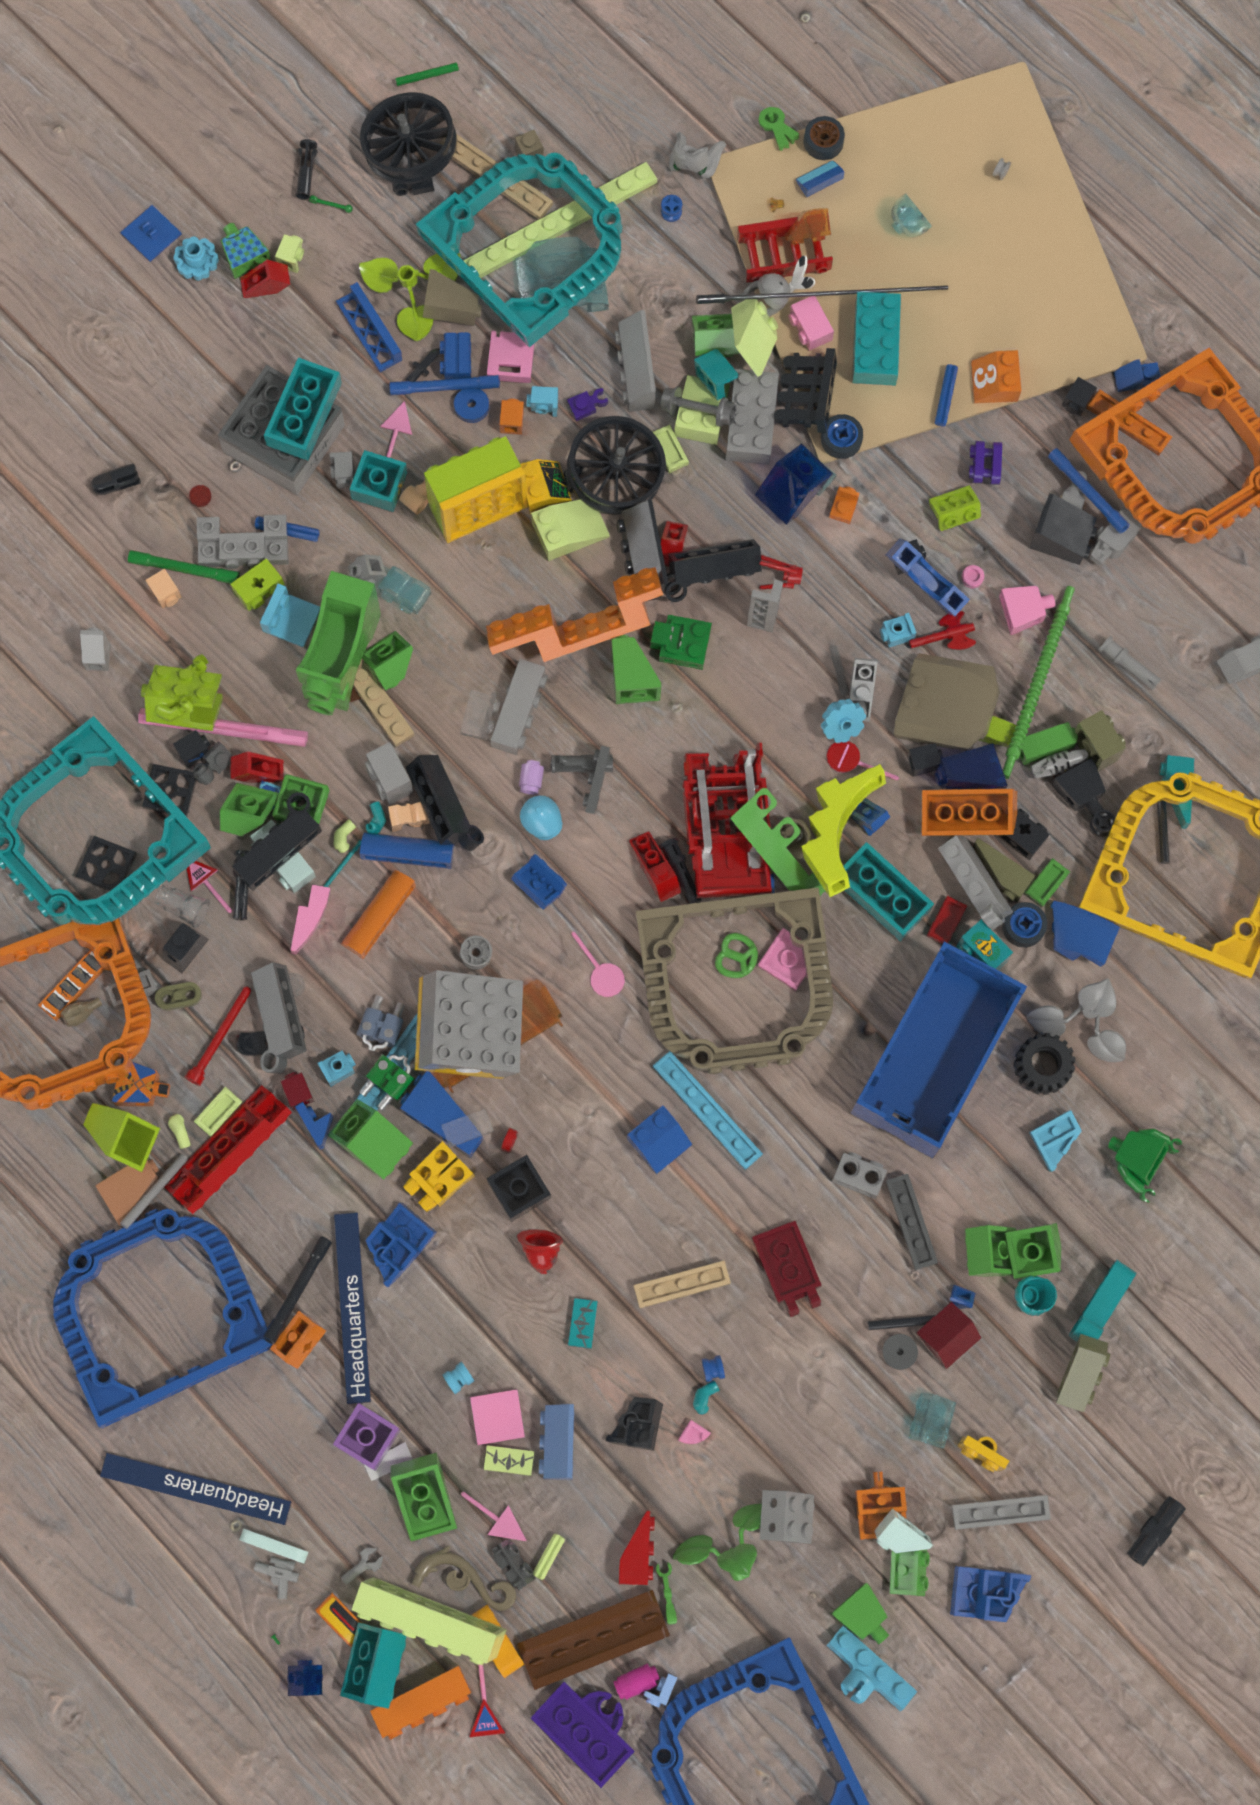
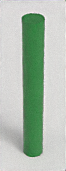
M457 62L397 77L395 81L398 87L459 71Z

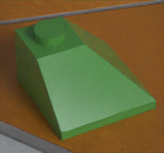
M394 631L365 650L362 659L386 691L397 686L405 678L413 647L398 632Z
M236 783L220 809V831L243 836L262 825L275 805L279 793Z
M1057 1223L1005 1233L1014 1279L1061 1271V1241Z

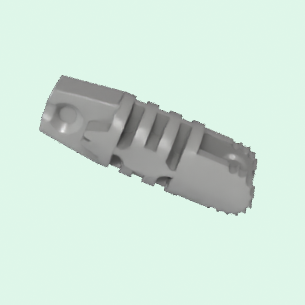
M1078 749L1072 752L1065 750L1045 757L1043 760L1031 765L1030 770L1034 779L1055 776L1073 769L1074 765L1086 761L1089 755L1085 749Z

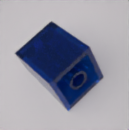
M801 443L776 462L755 493V496L787 525L799 516L831 478L833 473Z
M993 743L941 758L936 770L937 773L934 774L936 783L942 787V790L1006 789L1008 786Z

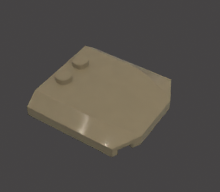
M919 653L914 659L897 713L894 729L895 737L925 744L936 743V746L971 752L977 741L987 735L1000 694L994 666Z

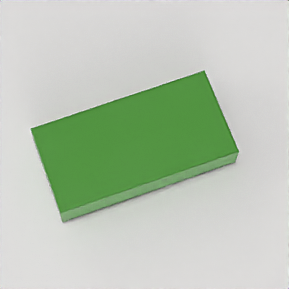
M1052 858L1024 895L1042 908L1066 879L1070 871Z

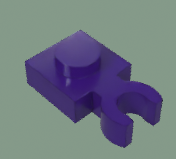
M603 388L595 390L591 396L585 391L567 399V404L576 421L595 414L596 406L605 407L608 405V398L598 399V396L604 394Z

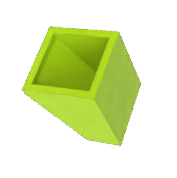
M92 1103L83 1124L106 1156L140 1172L144 1169L160 1130L159 1127L126 1111Z

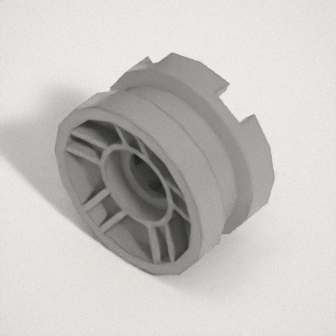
M475 935L464 940L460 949V958L466 967L478 970L484 968L490 962L492 947L487 939ZM474 948L481 952L477 957L472 955Z

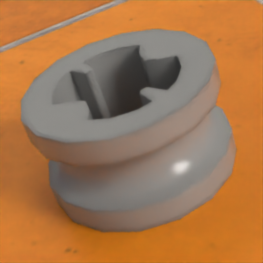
M1001 158L995 167L993 176H999L1000 180H1003L1010 168L1011 162L1008 161L1006 163Z

